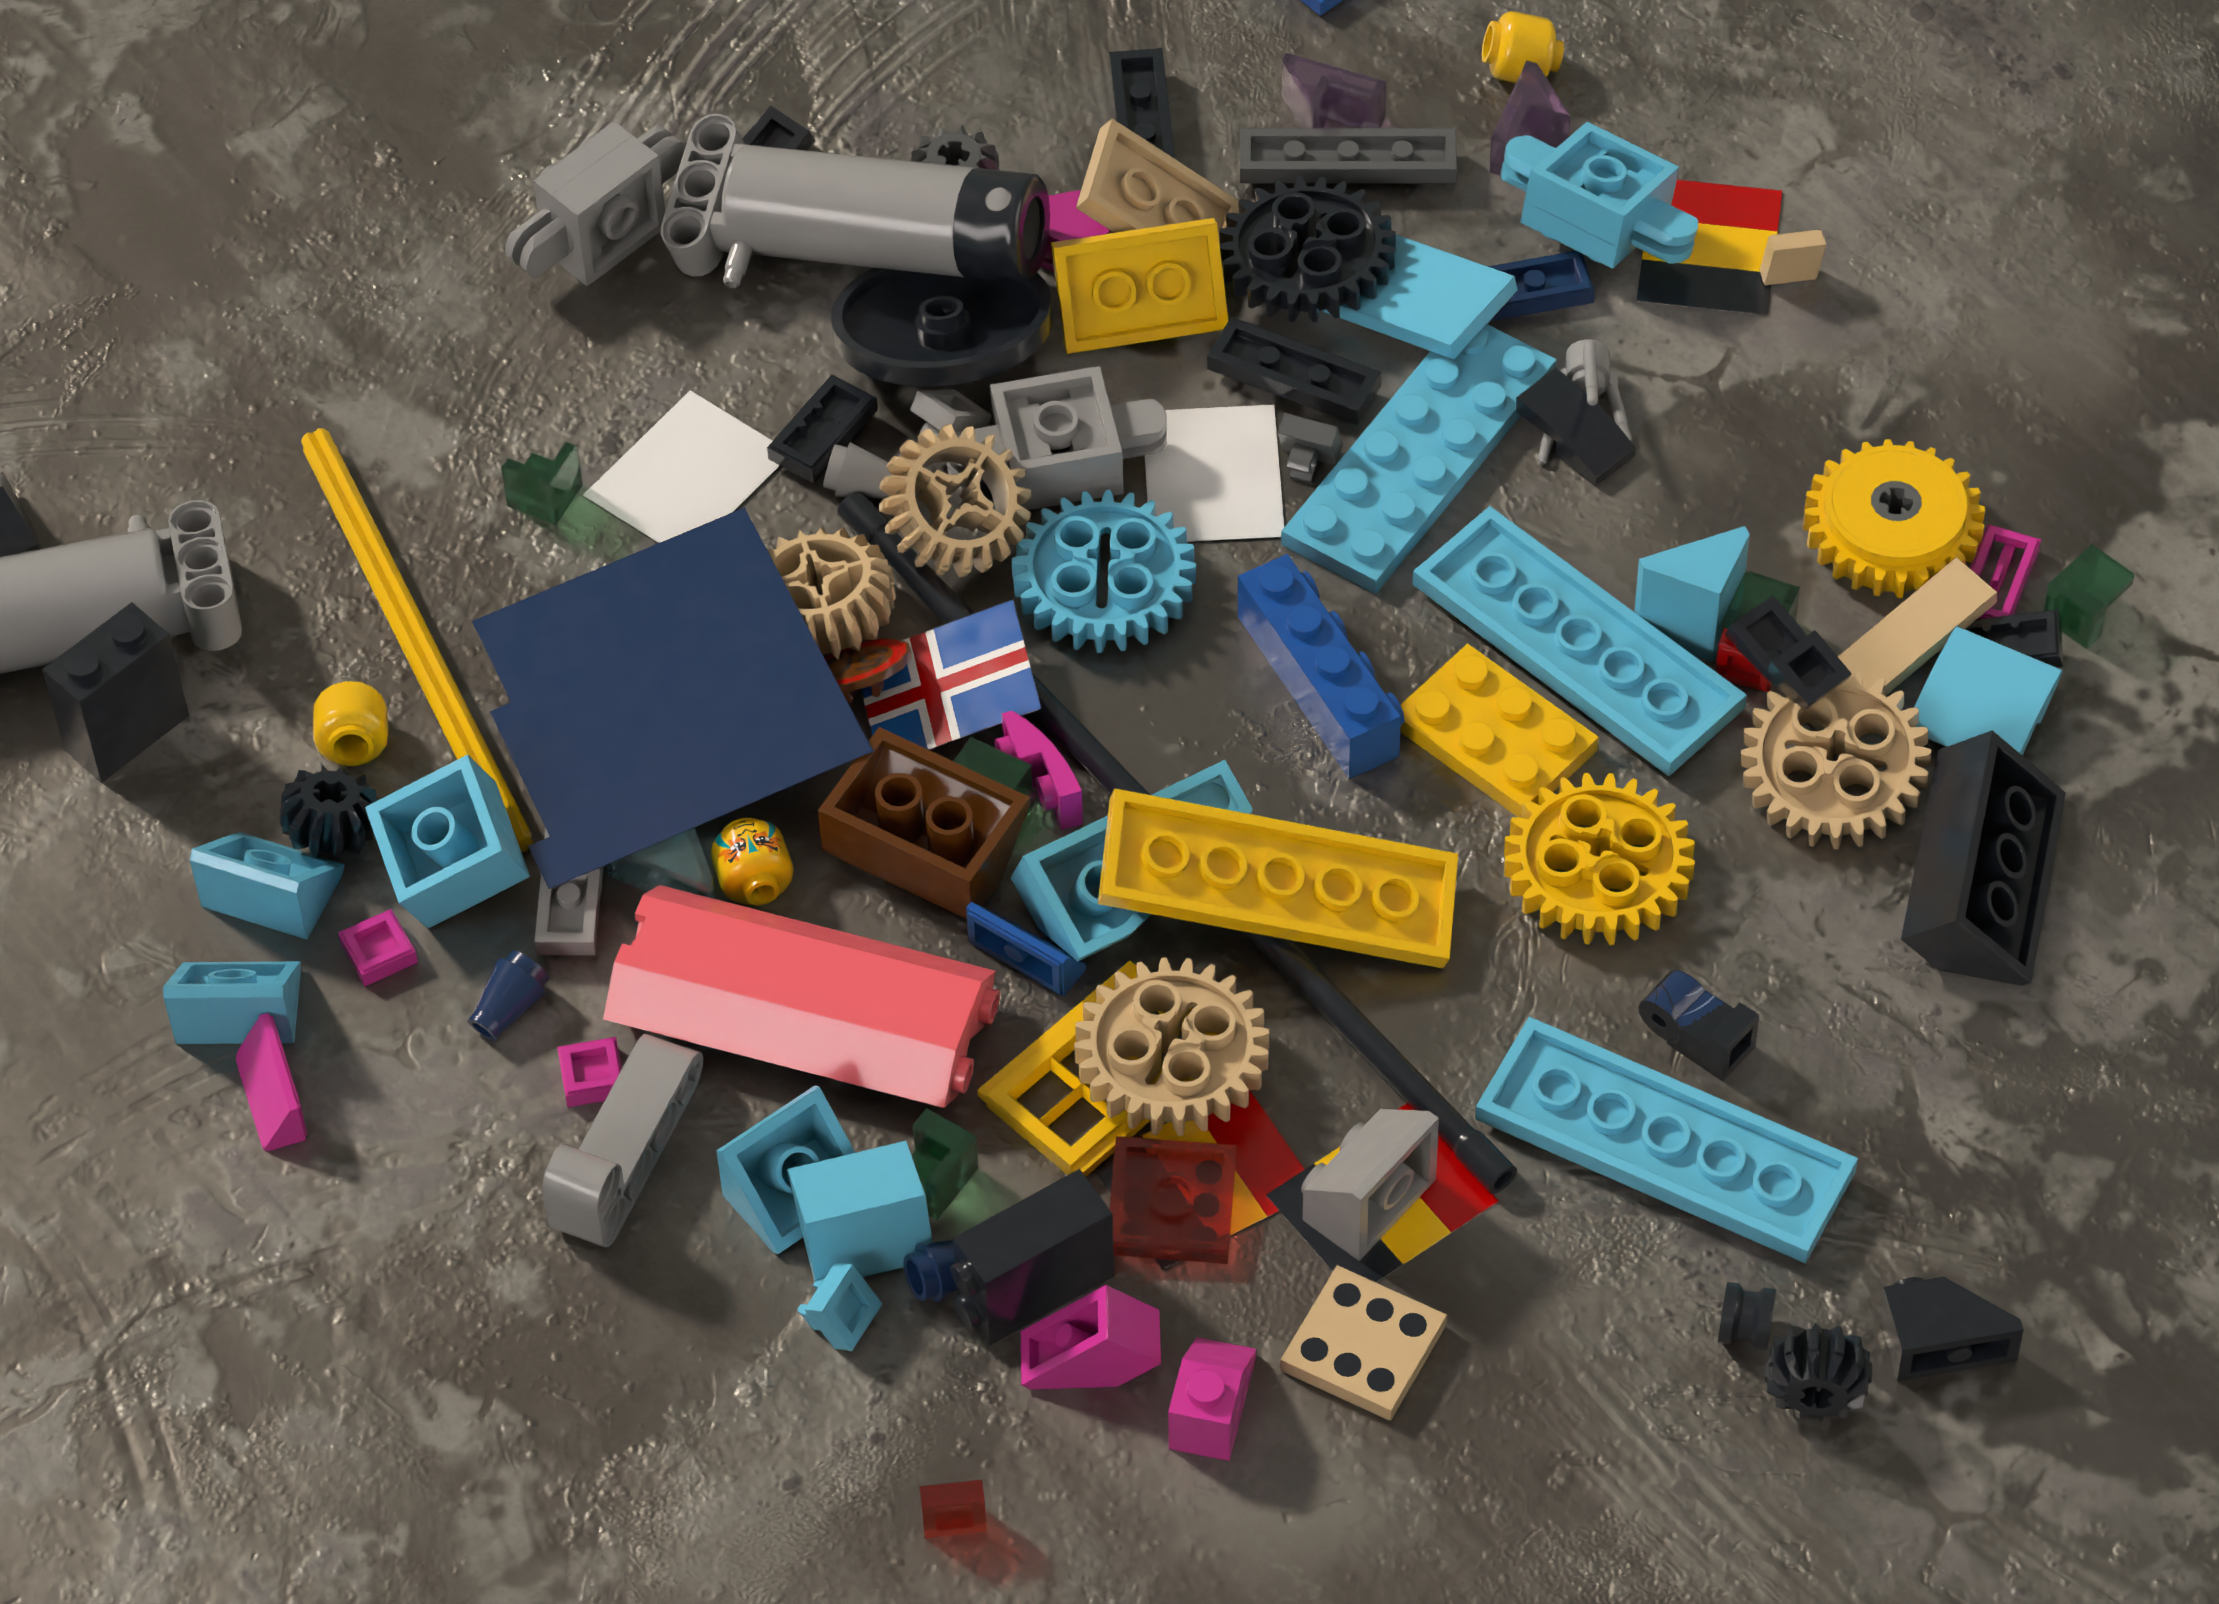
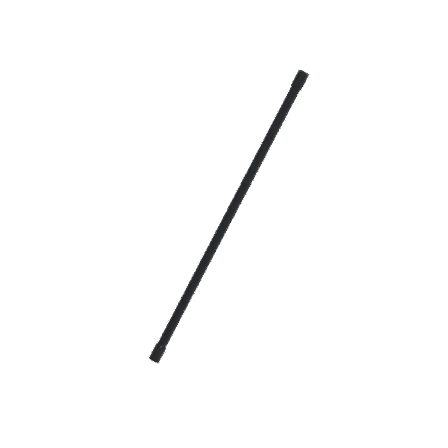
M852 493L841 502L837 510L838 517L856 535L864 534L870 545H879L881 553L888 561V565L945 624L975 614L936 575L927 563L923 567L915 566V557L918 554L912 548L904 553L898 552L897 546L903 538L898 533H885V526L889 520L879 512L863 493ZM1032 673L1041 709L1031 713L1110 795H1112L1114 789L1151 795ZM1242 931L1414 1110L1430 1111L1439 1118L1438 1135L1454 1151L1456 1158L1491 1194L1500 1192L1512 1182L1516 1176L1517 1168L1482 1132L1475 1130L1292 940Z

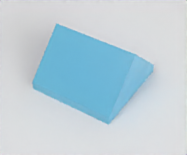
M1743 526L1639 559L1634 612L1693 656L1713 663L1718 653V644L1724 628L1728 629L1733 623L1742 605L1750 537L1747 528Z
M237 832L193 848L189 860L201 907L308 940L341 879L345 865L319 856L313 860L310 853L242 832Z
M301 961L183 962L163 986V998L175 1043L242 1044L258 1017L268 1012L274 1018L281 1043H294Z
M813 1086L716 1150L722 1194L773 1253L779 1254L803 1238L787 1169L856 1153L819 1086Z
M907 1141L787 1169L814 1283L818 1279L825 1278L835 1262L853 1264L862 1277L903 1268L905 1255L914 1252L917 1244L933 1242L926 1196Z

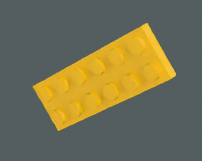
M1114 789L1109 801L1098 904L1444 969L1450 959L1458 853Z

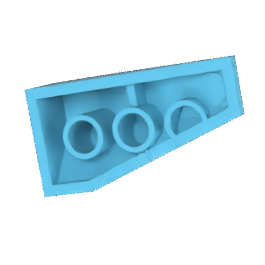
M1226 760L1152 794V796L1251 814L1253 811L1251 804ZM1108 816L1024 855L1011 876L1013 884L1038 929L1077 962L1128 938L1151 915L1098 904Z

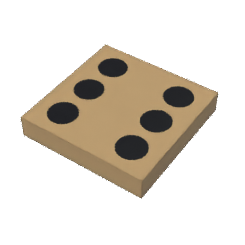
M1337 1265L1282 1356L1280 1371L1391 1421L1445 1329L1447 1314Z

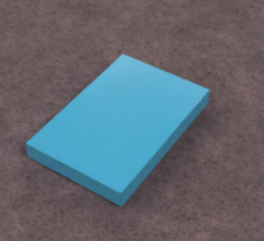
M1396 234L1395 269L1389 270L1388 285H1377V297L1375 299L1360 295V309L1357 311L1346 304L1340 305V318L1455 359L1518 289L1515 276ZM1326 309V310H1322L1323 312H1325V313H1327V314H1330V313L1327 311V309Z

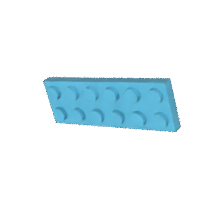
M1488 324L1483 327L1455 359L1430 351L1281 531V545L1377 594L1520 418L1521 415L1516 412V397L1556 367L1557 359Z
M1491 506L1486 508L1413 571V586L1667 776L1673 774L1746 707L1747 695Z
M1530 1016L1480 1098L1475 1112V1119L1805 1264L1852 1180L1858 1163L1857 1157Z

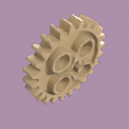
M1858 669L1850 682H1843L1808 709H1804L1788 696L1784 698L1772 691L1767 693V706L1770 711L1754 708L1752 714L1753 724L1756 728L1744 729V745L1749 748L1741 750V766L1748 768V770L1743 772L1744 787L1755 789L1752 793L1754 808L1770 805L1767 810V823L1770 826L1785 818L1787 820L1786 837L1791 839L1803 828L1808 830L1809 846L1814 847L1821 835L1825 834L1830 835L1833 849H1839L1842 835L1850 834L1853 841L1860 847L1863 846L1864 830L1870 828L1882 839L1886 837L1885 819L1888 818L1899 825L1905 823V809L1903 805L1918 808L1920 792L1916 788H1927L1929 772L1924 768L1931 766V749L1923 747L1928 744L1927 727H1916L1919 723L1918 708H1908L1901 711L1904 706V692L1902 690L1885 697V679L1880 677L1870 687L1863 686V672ZM1814 719H1821L1829 724L1828 727L1821 731H1809L1802 727L1803 724ZM1872 733L1882 736L1885 740L1879 744L1867 745L1861 742L1859 738L1865 734ZM1789 744L1795 745V747L1785 748ZM1834 754L1840 755L1837 761H1832ZM1886 767L1885 771H1877L1879 768ZM1795 771H1806L1813 777L1809 781L1801 783L1791 781L1786 776ZM1853 784H1861L1868 787L1870 791L1861 796H1852L1845 793L1843 789Z
M1166 957L1161 958L1158 972L1153 973L1142 962H1138L1136 978L1131 980L1122 972L1117 971L1115 972V991L1106 986L1098 985L1096 987L1097 1003L1085 1002L1083 1004V1021L1076 1022V1043H1074L1075 1063L1079 1064L1080 1083L1090 1084V1099L1092 1102L1107 1099L1108 1117L1112 1118L1124 1110L1128 1111V1128H1135L1145 1118L1151 1120L1152 1135H1158L1164 1122H1172L1177 1135L1183 1136L1186 1121L1194 1120L1196 1125L1204 1132L1208 1130V1115L1214 1113L1219 1119L1225 1122L1229 1121L1230 1102L1246 1108L1249 1104V1089L1260 1090L1262 1087V1071L1268 1070L1269 1050H1267L1269 1049V1029L1264 1028L1263 1008H1253V992L1251 990L1236 994V977L1234 975L1225 978L1219 983L1216 982L1215 965L1210 964L1199 975L1193 973L1192 960L1186 958L1180 971H1172ZM1189 1008H1194L1182 1023V1018ZM1162 1011L1166 1013L1155 1015L1151 1014L1150 1012ZM1182 1027V1039H1177ZM1207 1032L1220 1033L1215 1036L1204 1035ZM1162 1053H1167L1162 1065ZM1130 1056L1140 1057L1138 1060H1126L1123 1058ZM1162 1069V1074L1154 1085H1150ZM1188 1077L1196 1080L1183 1082L1178 1079Z

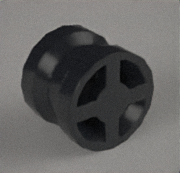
M1727 1281L1718 1343L1732 1344L1736 1340L1750 1341L1755 1349L1767 1351L1776 1289L1764 1287L1758 1292L1745 1291L1740 1283Z

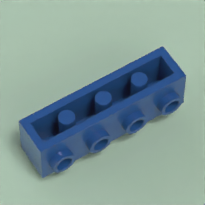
M1288 554L1238 575V618L1348 779L1398 758L1400 753V725L1404 724L1405 721L1401 705L1391 692L1386 694L1383 692L1376 681L1374 668L1367 655L1362 651L1356 653L1348 641L1346 628L1340 616L1335 611L1328 612L1320 601L1319 591L1312 576L1307 571L1300 572Z

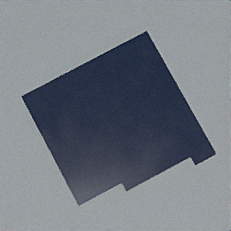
M745 507L472 621L511 703L494 709L490 713L550 836L528 846L548 889L873 752Z

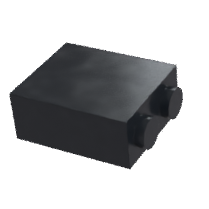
M133 602L42 669L64 750L101 783L189 716L170 635Z
M1080 1169L953 1238L955 1264L950 1266V1272L957 1286V1296L952 1298L954 1308L962 1323L969 1330L977 1327L989 1345L996 1343L1115 1276L1113 1213Z

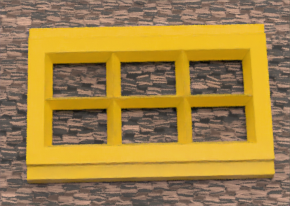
M1131 961L1118 970L1131 980L1137 977V965ZM1115 973L1101 985L1115 991ZM1096 990L977 1090L978 1097L986 1103V1107L1065 1174L1069 1175L1080 1169L1085 1177L1151 1121L1143 1118L1135 1128L1131 1129L1128 1128V1111L1124 1110L1112 1118L1108 1117L1107 1101L1092 1102L1090 1099V1084H1081L1079 1078L1060 1063L1074 1051L1076 1022L1083 1021V1004L1085 1002L1097 1003ZM1189 1008L1186 1011L1184 1017L1182 1018V1023L1186 1016L1188 1017L1189 1013L1193 1010L1192 1008ZM1216 1032L1204 1033V1035L1215 1036L1220 1034ZM1130 1056L1123 1059L1138 1060L1140 1057ZM1162 1069L1150 1085H1154L1162 1074ZM1051 1070L1074 1090L1039 1119L1016 1099ZM1186 1077L1180 1078L1178 1080L1183 1082L1194 1081L1196 1079ZM1083 1097L1104 1114L1105 1117L1070 1146L1048 1126Z

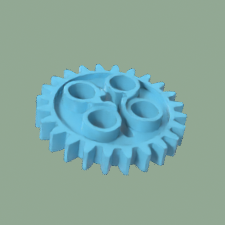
M1111 490L1105 491L1101 502H1094L1091 495L1084 491L1081 497L1082 505L1074 506L1068 499L1063 497L1060 499L1061 513L1059 514L1043 508L1041 510L1042 525L1031 522L1026 524V539L1016 543V557L1012 558L1014 595L1021 598V612L1023 615L1034 613L1035 629L1040 630L1052 625V640L1055 642L1061 640L1067 634L1073 635V646L1076 650L1084 644L1086 639L1094 640L1097 653H1102L1107 640H1115L1121 651L1126 650L1127 637L1133 635L1142 644H1148V629L1150 627L1165 634L1168 632V617L1175 619L1183 617V602H1191L1193 599L1192 584L1196 583V563H1194V545L1187 544V530L1185 527L1174 528L1172 512L1156 517V505L1153 500L1145 503L1141 508L1135 507L1134 493L1131 492L1123 499L1122 503L1114 502ZM1109 533L1111 538L1110 562L1108 566L1107 606L1101 609L1097 607L1098 580L1100 578V543L1102 534Z

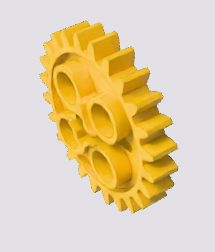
M1584 773L1582 787L1577 788L1565 777L1560 778L1559 794L1556 795L1545 787L1539 788L1538 804L1525 800L1522 803V816L1512 817L1510 821V836H1505L1504 877L1511 878L1510 895L1511 897L1523 896L1522 912L1524 914L1540 910V928L1544 929L1555 921L1561 923L1560 938L1566 939L1574 929L1582 930L1584 944L1589 945L1595 932H1603L1609 945H1614L1617 931L1624 929L1634 941L1638 940L1640 923H1644L1649 928L1657 931L1660 929L1661 913L1674 917L1677 914L1678 899L1686 900L1688 897L1689 882L1693 880L1695 860H1693L1695 843L1694 840L1687 839V820L1675 821L1676 805L1674 803L1657 807L1659 792L1657 789L1654 788L1643 796L1636 794L1637 779L1634 778L1623 789L1616 787L1613 773H1608L1603 785H1595L1591 775ZM1578 825H1585V826H1589V827H1587V828H1582V827H1577V826H1578ZM1637 844L1642 845L1644 847H1633L1631 845ZM1562 869L1567 870L1568 872H1557L1554 870ZM1608 889H1619L1622 892H1613Z

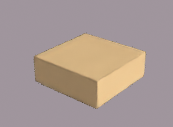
M1822 230L1770 235L1759 270L1764 285L1817 279L1827 245Z

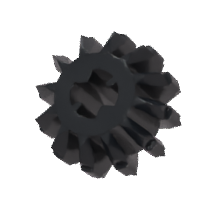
M320 763L314 774L305 770H299L294 782L285 784V790L281 794L280 826L282 827V833L289 835L293 849L309 847L313 860L322 852L331 853L337 861L343 850L360 854L365 841L373 840L374 832L365 807L378 801L376 790L369 788L365 774L349 776L345 764L337 771H328L322 763Z
M1816 1322L1812 1329L1807 1330L1798 1326H1791L1788 1335L1774 1337L1773 1347L1769 1350V1361L1766 1362L1765 1369L1767 1393L1775 1397L1776 1407L1794 1409L1796 1418L1813 1415L1821 1422L1827 1415L1846 1418L1849 1410L1863 1408L1865 1397L1868 1395V1385L1872 1382L1873 1368L1870 1362V1352L1863 1348L1861 1337L1856 1335L1844 1336L1841 1326L1830 1330L1822 1329Z

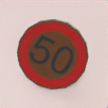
M896 638L862 641L860 652L846 648L841 650L839 659L832 653L823 655L848 703H852L858 689L871 686L872 695L876 698L879 697L884 687V680L903 669L912 659L909 643Z

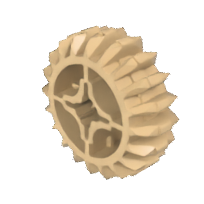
M952 424L944 425L940 429L938 437L929 428L919 434L918 443L913 440H907L900 447L902 457L893 456L886 467L892 476L884 477L880 482L879 488L890 497L883 499L879 504V512L895 515L886 524L885 533H902L904 538L897 546L898 552H907L911 546L919 552L915 557L916 567H923L931 558L935 560L934 568L937 576L944 575L949 570L951 564H953L959 578L966 577L971 572L972 565L980 573H984L993 566V559L1003 562L1011 554L1009 545H1016V543L1023 539L1024 533L1018 526L1025 525L1030 520L1031 512L1020 505L1026 503L1031 498L1032 490L1016 486L1015 483L1025 476V468H1014L1011 470L1006 464L1013 456V449L1003 450L1000 455L992 450V447L995 445V435H988L979 443L976 442L974 426L966 427L959 438ZM938 462H952L965 466L957 475H949L938 469L933 473L925 468V466ZM981 478L987 484L994 503L983 495L980 489ZM962 484H964V487L961 493L959 494V497L962 499V502L958 506L961 507L959 509H956L948 518H946V515L952 506L948 502V500L953 496L950 494L954 493ZM915 491L918 493L917 499L922 501L930 511L931 520L929 524L918 508ZM952 527H963L971 532L977 528L987 534L973 540H957L946 536Z
M821 526L816 534L805 535L799 529L797 538L788 541L778 537L776 549H767L822 654L832 653L839 659L840 652L843 649L851 648L860 652L862 639H877L879 627L889 624L891 609L895 608L894 600L896 599L892 568L888 566V561L881 553L879 545H870L864 534L851 538L845 528L838 530L835 534H828L824 527Z

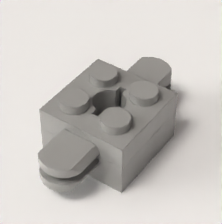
M615 121L597 134L588 136L577 149L558 163L546 167L540 176L533 180L538 213L510 233L505 245L507 258L514 264L521 266L522 270L533 278H538L558 263L583 284L589 286L661 231V224L665 214L662 184L677 174L686 144L672 136L668 130L659 124L655 125L638 139Z
M1100 366L991 384L992 426L975 429L976 442L979 443L988 435H995L996 440L992 450L998 455L1003 450L1013 449V456L1006 465L1010 470L1025 468V476L1015 484L1018 487L1032 490L1031 498L1026 503L1020 505L1027 510L1060 505V499L1063 497L1071 503L1081 501L1082 492L1087 491L1092 499L1103 497L1106 490H1111L1113 495L1124 494L1123 459L1161 453L1167 443V415L1163 406L1155 399L1110 405ZM962 431L956 432L958 438L960 437ZM1064 448L1067 449V451H1064V452H1061V453H1052V452H1051V449H1052V450H1059V449H1064ZM947 462L949 475H957L965 467L957 463ZM981 478L980 484L985 483L984 480Z

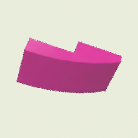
M1013 710L1001 713L1003 737L995 739V746L1003 771L1013 770L1021 792L1036 788L1043 810L1053 809L1061 830L1082 825V790L1064 757L1054 744L1028 720Z

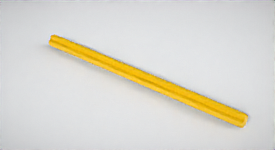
M318 428L313 433H306L301 439L303 452L457 760L468 754L496 781L521 852H527L529 850L528 846L533 844L531 831L330 432L323 428Z

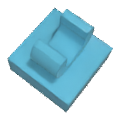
M835 1262L825 1278L818 1279L813 1284L816 1292L808 1304H800L797 1311L812 1329L820 1330L834 1349L852 1351L882 1306V1302L853 1264Z

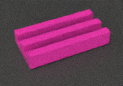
M1990 524L1986 525L1982 542L1979 543L1970 569L1981 578L1995 541L2004 543L1989 586L1997 592V598L2017 547L2025 549L2002 611L1993 609L1994 604L1978 619L2016 614L2040 552L2041 539Z

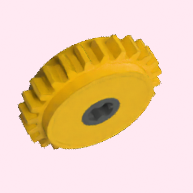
M1885 439L1883 446L1872 447L1868 442L1862 443L1861 451L1855 454L1848 449H1844L1841 452L1840 465L1834 461L1827 460L1824 465L1823 475L1815 474L1813 476L1811 491L1806 493L1803 530L1808 531L1807 546L1809 549H1818L1817 562L1819 565L1833 564V578L1837 580L1846 576L1851 579L1852 589L1858 590L1863 585L1871 588L1874 596L1879 597L1883 591L1894 592L1897 598H1903L1905 591H1917L1956 557L1964 564L1965 562L1972 563L1974 560L1977 546L1982 542L1985 506L1979 505L1981 494L1979 488H1969L1970 474L1967 471L1956 474L1954 472L1955 460L1953 458L1942 461L1935 456L1936 449L1930 447L1923 451L1915 448L1912 441H1908L1905 446L1893 445L1891 439Z

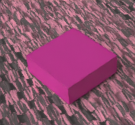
M392 909L338 932L340 944L364 987L418 963L416 951Z
M616 1037L557 1047L567 1108L605 1101L622 1070Z

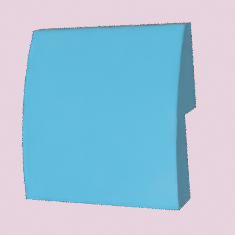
M1955 626L1914 706L1919 710V723L1916 727H1927L1928 739L1945 747L1993 730L2023 756L2036 724H2041L2063 671Z

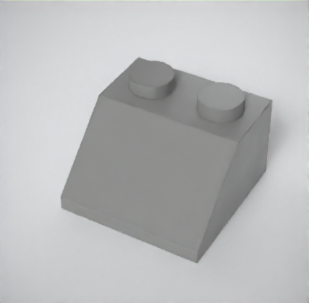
M1380 1109L1365 1125L1360 1122L1353 1126L1343 1139L1340 1152L1327 1165L1324 1163L1316 1165L1304 1180L1301 1188L1303 1193V1221L1360 1261L1436 1180L1439 1118L1430 1111Z

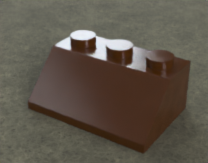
M879 727L868 741L873 752L854 760L818 809L822 851L967 919L966 907L970 902L984 906L1003 879L1030 806V797Z

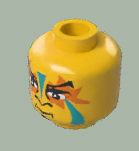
M755 818L735 820L724 827L712 844L711 861L724 895L735 903L744 905L768 904L782 894L793 879L794 866L785 840L779 828L768 821Z

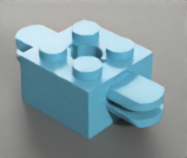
M1589 122L1583 124L1557 148L1530 135L1515 137L1509 140L1506 145L1501 179L1526 192L1520 223L1612 269L1636 247L1670 264L1687 260L1693 252L1694 238L1698 230V219L1671 206L1679 166Z

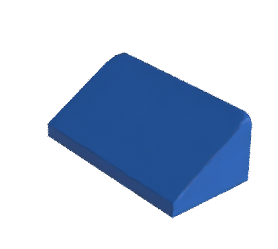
M970 902L966 907L969 943L1055 993L1065 996L1086 971V963L1081 960L1077 962L1064 950L996 911Z

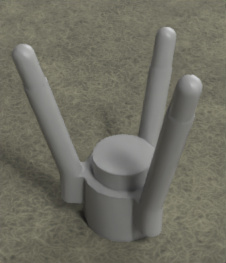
M1589 339L1571 344L1566 351V368L1560 371L1586 392L1587 402L1591 406L1598 403V396L1606 391L1615 423L1628 439L1632 441L1628 420L1618 389V374L1610 369V352L1608 347L1602 342ZM1545 433L1542 437L1537 458L1538 463L1542 465L1548 462L1555 441Z

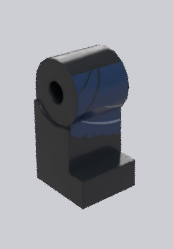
M1670 971L1638 1006L1641 1018L1654 1033L1666 1040L1669 1046L1722 1082L1756 1047L1759 1014L1740 1002L1735 1008L1731 1007L1706 991L1695 978L1683 971Z

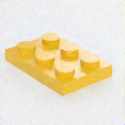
M1214 218L1051 242L1063 343L1067 354L1220 331L1224 329L1228 322L1218 226Z
M1468 643L1401 704L1405 719L1404 724L1400 725V732L1517 817L1522 816V803L1525 800L1538 804L1539 788L1545 787L1554 792L1560 787V778L1565 777L1568 779L1598 751L1599 737Z

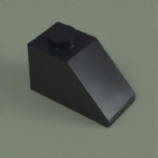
M1909 1277L1891 1286L1883 1287L1878 1318L1897 1381L2018 1360L2024 1332L2021 1319L1948 1278L1938 1277L1924 1280L1920 1277Z

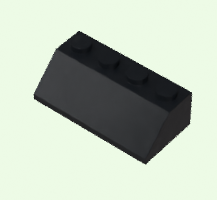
M1993 730L1938 750L1901 940L1939 971L2023 986L2032 982L2066 792Z

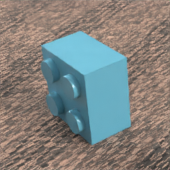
M468 754L365 807L398 903L427 929L530 877L496 781Z

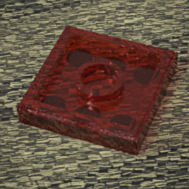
M1116 1136L1110 1211L1113 1213L1114 1255L1228 1264L1237 1145Z

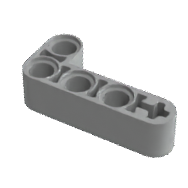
M643 1034L639 1038L579 1149L560 1145L553 1153L547 1165L542 1184V1193L550 1228L603 1247H609L614 1242L697 1087L703 1067L702 1053L648 1034Z

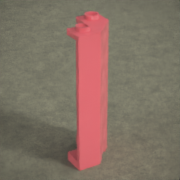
M659 885L642 895L635 912V920L639 922L636 939L631 945L622 943L616 956L603 1020L944 1108L959 1093L965 1094L968 1090L974 1069V1059L967 1057L970 1039L981 1031L985 1024L991 1025L993 1023L999 1006L1000 991L993 989L995 970Z

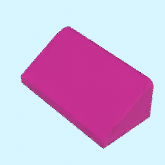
M269 1012L261 1014L239 1047L236 1054V1063L262 1148L265 1151H271L305 1141V1136L308 1133L274 1018L269 1015Z

